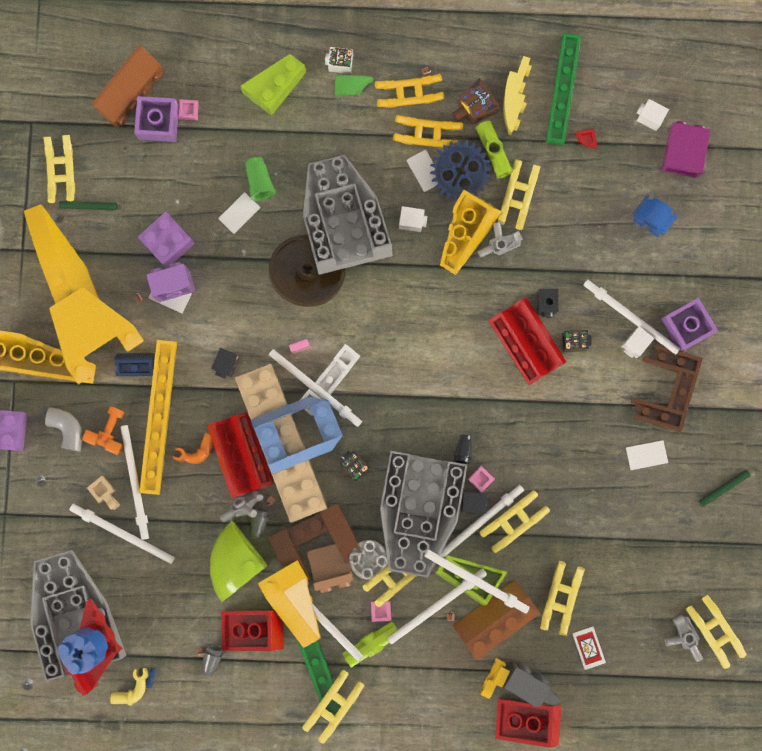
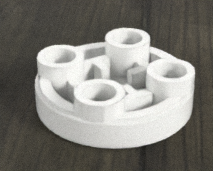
M365 540L358 543L360 549L354 548L350 553L349 559H351L350 566L352 571L360 578L367 580L387 566L388 561L386 550L380 543L373 540Z

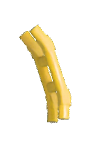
M441 74L405 80L375 81V89L391 90L396 88L397 99H378L377 106L394 108L405 105L428 104L444 99L443 92L423 96L422 85L425 86L442 81ZM414 86L416 97L405 98L403 87Z
M396 115L395 122L415 127V134L413 137L394 133L393 141L409 145L415 144L440 148L446 145L449 148L450 141L455 146L458 140H440L441 129L462 130L463 123L415 119ZM423 127L434 128L433 139L422 138Z

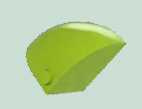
M233 520L220 532L213 545L210 557L211 582L222 603L268 566L267 562Z

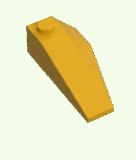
M463 190L453 208L452 213L454 215L452 223L449 225L448 230L450 232L444 246L440 265L456 275L492 229L493 223L496 222L502 211Z
M297 560L259 582L258 585L267 601L304 648L321 637L316 615L312 608L313 601L308 590V579Z

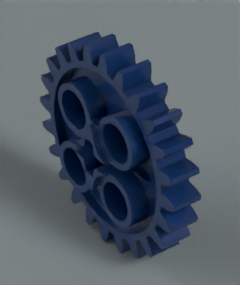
M458 140L457 145L454 146L453 142L450 141L449 148L443 145L445 151L437 150L440 156L433 157L437 162L430 165L435 168V171H431L430 174L436 177L431 181L438 182L435 189L441 187L440 194L446 192V199L453 195V200L456 201L463 190L478 197L477 190L479 189L483 192L482 184L488 185L485 178H491V176L486 174V171L491 170V168L486 167V164L490 160L483 159L487 153L480 154L481 147L474 149L475 143L468 146V140H466L464 145H461L460 140ZM456 152L462 156L461 162L457 164L451 161V155ZM466 155H468L469 159L464 167L466 174H461L456 186H452L457 175L456 167L460 168ZM476 161L479 164L476 172L469 171V162ZM445 170L453 172L452 180L446 181L443 179L442 174ZM463 178H467L470 181V187L467 189H462L459 186V182Z

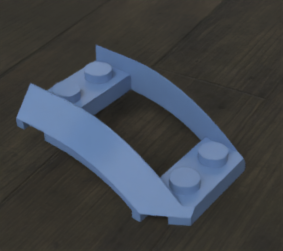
M308 397L251 420L268 461V466L273 474L332 451L343 436L330 403L326 399ZM310 407L324 443L287 457L273 421Z

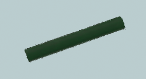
M59 201V208L117 210V203Z
M743 471L699 500L700 506H706L751 476L749 471Z

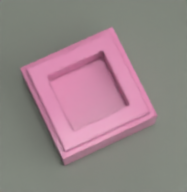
M179 99L178 119L198 121V100Z
M307 339L289 345L292 354L311 348Z
M480 466L467 480L482 493L495 478Z
M371 601L372 622L391 621L390 601L385 602L381 607H377L375 601Z

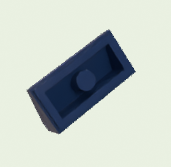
M118 353L114 359L116 376H153L154 353Z

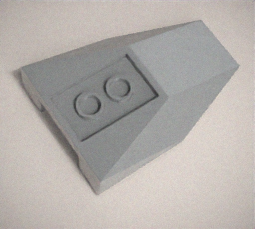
M345 155L309 163L303 218L318 275L393 256L392 244L378 198Z
M395 451L390 452L380 507L389 571L428 578L435 562L424 557L427 550H430L440 556L457 524L467 470L466 464L419 457Z
M73 550L34 561L30 626L45 682L68 675L58 653V647L67 636L79 630L86 601L92 599L97 608L104 614L107 626L113 630L116 642L123 648L116 653L111 662L127 656L106 599Z

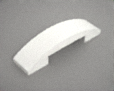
M345 344L315 383L331 395L360 358V355ZM308 389L300 400L308 397L322 398L311 389ZM310 407L307 408V409H304V410L307 411L311 416L313 415V414H312V411H311V409H310Z

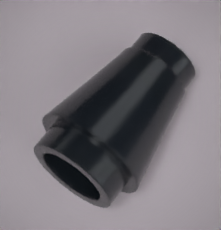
M460 435L453 457H455L454 462L469 464L470 460H472L471 436Z

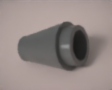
M254 508L257 511V515L254 518L251 517L250 536L261 538L270 517L268 516L269 511Z
M208 645L207 649L204 650L202 674L213 676L223 656L220 647Z

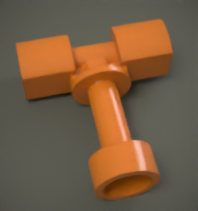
M110 406L107 412L110 414L104 431H99L97 434L86 430L82 441L94 446L98 444L105 447L106 451L119 455L123 444L114 441V436L110 434L117 418L122 419L124 411Z

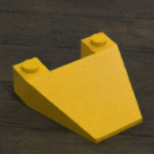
M83 287L49 308L66 368L78 384L95 374L84 357L109 340L117 337L127 352L144 341L133 324Z

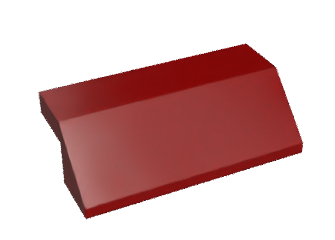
M526 297L489 320L528 385L567 362Z
M248 412L207 425L231 498L274 484Z

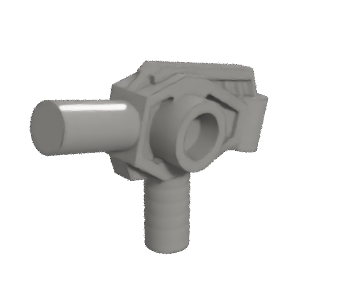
M493 223L495 238L490 240L489 246L477 251L479 257L482 258L492 252L502 255L519 247L521 240H523L520 232L517 231L508 236H503L501 223Z
M255 490L244 497L236 498L230 506L231 509L219 516L224 523L235 515L237 517L249 515L254 518L257 515V511L252 509L257 501L263 500V495L259 490Z
M679 615L672 620L677 627L679 636L666 638V646L681 644L683 649H690L696 662L701 661L703 657L697 648L700 638L689 617Z

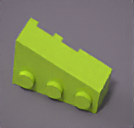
M289 54L242 84L240 88L244 95L270 115H273L306 74V68L302 62Z
M444 557V559L473 575L483 568L487 575L481 580L498 588L507 574L506 571L459 558ZM440 565L435 571V574L455 587L463 583L462 580L464 579ZM477 586L471 590L467 589L464 591L465 594L483 606L487 605L493 596Z

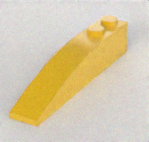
M40 204L25 210L24 214L32 241L55 304L81 287L99 299L87 266L67 241L43 205Z
M0 331V371L76 382L66 368L61 350L23 334ZM87 361L95 373L96 365ZM95 374L84 380L82 383L93 384Z

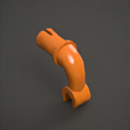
M204 434L201 446L197 449L196 453L190 454L182 448H176L175 450L180 451L183 455L179 458L172 457L178 462L185 461L191 464L205 461L209 455H212L210 452L213 442L210 434Z

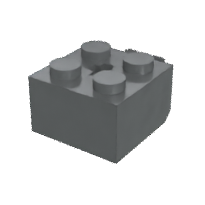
M512 662L508 669L510 672L503 685L505 689L535 707L541 706L543 702L552 706L558 704L559 698L551 690L546 677L538 672L535 674L531 673L529 667L521 662H518V664Z

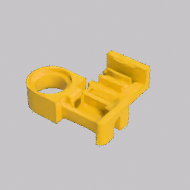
M495 658L489 675L481 688V696L490 699L496 685L503 687L510 672L503 668V666H506L505 662Z

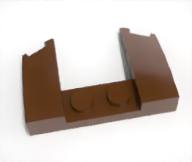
M655 345L656 351L649 358L645 355L642 362L677 373L668 407L631 397V404L635 403L637 415H633V417L681 433L703 358L680 351L675 355L666 347Z
M338 503L297 525L268 537L281 566L285 568L298 560L307 576L308 582L312 580L297 546L329 531L345 564L351 561L348 556L353 549H360L344 511Z

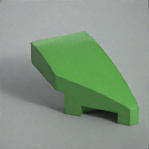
M336 76L335 95L354 96L358 94L360 96L363 93L362 90L369 83L373 82V78L368 76Z

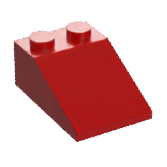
M275 610L221 611L222 651H276L284 649L283 620Z
M499 698L495 739L548 748L558 746L561 705L552 706L543 702L541 706L535 707L527 701Z

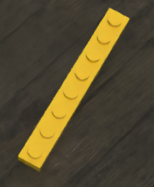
M157 340L139 493L160 495L177 342Z

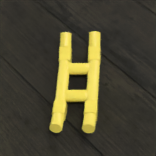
M62 135L65 156L54 157L51 136L43 137L47 163L48 202H55L56 183L66 182V200L74 201L75 182L73 149L70 135ZM65 164L66 174L55 175L54 165Z
M515 159L512 168L513 173L510 175L500 210L502 212L497 222L504 225L509 206L520 209L516 229L522 230L541 166L533 164L528 184L521 183L517 179L523 161ZM514 189L525 191L523 202L512 199Z
M531 491L480 531L481 536L486 537L502 526L508 534L491 547L494 553L509 545L550 512L549 508L544 506L529 518L523 511L524 507L538 497L536 491ZM517 514L523 524L514 530L507 520Z
M559 561L552 579L540 628L548 630L552 610L564 613L559 634L567 636L571 614L585 569L577 567L571 586L564 585L560 582L566 563ZM558 591L569 594L566 605L555 602Z
M387 565L363 585V589L368 592L383 579L390 589L375 601L376 606L381 607L417 576L402 573L404 577L395 583L389 576V573L392 571H389Z
M707 595L702 600L714 616L713 619L705 623L693 606H689L686 611L714 651L722 667L726 669L730 667V663L720 648L721 646L730 641L740 658H744L746 652L719 608ZM719 624L725 635L715 640L709 630Z
M345 670L341 671L319 705L302 726L303 730L308 732L320 715L328 720L330 723L318 738L321 743H325L365 686L358 681L347 699L338 694V690L349 675ZM332 699L341 705L335 716L325 709Z

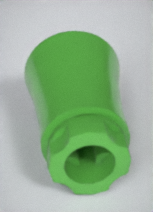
M253 157L248 159L245 165L251 200L261 201L273 197L276 194V190L271 182L263 158Z

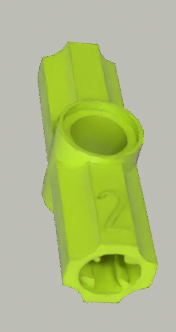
M491 121L480 123L475 127V130L485 153H487L486 157L490 160L497 179L505 178L513 173V170L503 150V144L498 139ZM496 147L499 151L492 153L489 149Z
M391 621L377 631H372L359 640L360 642L353 645L363 655L360 661H357L345 650L342 654L352 668L365 658L372 657L383 650L384 646L390 643L387 638L398 630L395 624Z

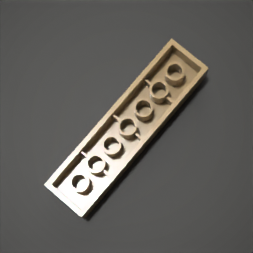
M272 364L235 377L251 420L288 405ZM292 414L273 421L287 457L305 450ZM310 460L275 474L271 471L290 523L328 508Z

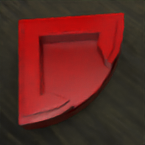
M594 129L575 132L577 140L583 146L591 149L598 147Z

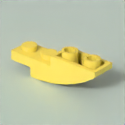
M523 56L518 73L510 71L504 92L503 117L507 134L510 136L513 130L517 131L521 121L517 119L519 113L523 114L527 104L523 102L525 95H522L526 84L523 82L524 76H529L532 66L529 65L531 58Z

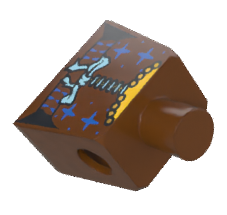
M478 78L458 97L457 105L459 109L454 111L452 115L457 122L467 118L470 124H475L497 114L500 105L481 78Z

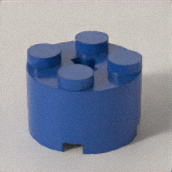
M645 195L633 213L635 217L633 222L641 227L643 225L650 228L649 232L656 237L665 235L678 217V214L675 213L673 215L671 213L673 209L654 197L653 200L648 199L650 195Z
M83 627L62 641L58 647V653L62 663L71 674L86 673L104 661L108 644L100 631L90 629L91 627Z

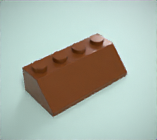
M138 45L92 102L93 107L100 116L116 128L124 125L128 120V115L136 110L137 96H147L151 91L152 85L162 78L164 70L161 64L142 46Z
M515 579L503 587L501 591L514 595L518 601L529 606V611L526 614L515 607L511 608L505 605L504 601L492 596L487 605H479L452 625L476 660H479L540 614Z

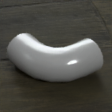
M50 407L46 414L45 425L62 431V449L80 452L82 429L78 420L69 412Z

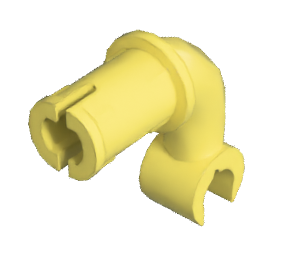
M139 668L135 669L133 677L137 682L134 690L112 692L111 704H128L132 706L133 703L138 702L145 692V679L149 676L148 669L143 668L142 676L139 675Z

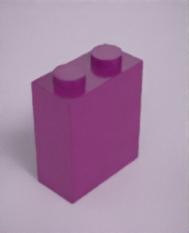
M682 121L673 122L668 130L661 171L698 178L703 173L711 130L705 129V126L702 125L690 126Z

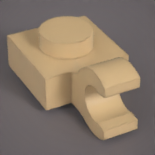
M101 476L87 487L98 503L105 501L111 510H115L120 506L119 502L111 495L115 492V489L104 476Z

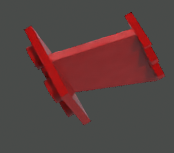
M92 599L86 601L79 629L91 627L90 629L100 631L106 638L108 650H106L104 661L86 673L71 674L65 667L66 672L72 676L75 682L76 690L82 696L87 695L99 685L98 681L116 653L123 649L116 642L113 630L107 626L104 614L97 608Z

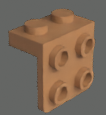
M336 544L310 550L307 553L315 591L320 590V593L331 591V587L339 585V588L351 585L350 582L354 580L350 562L345 564Z

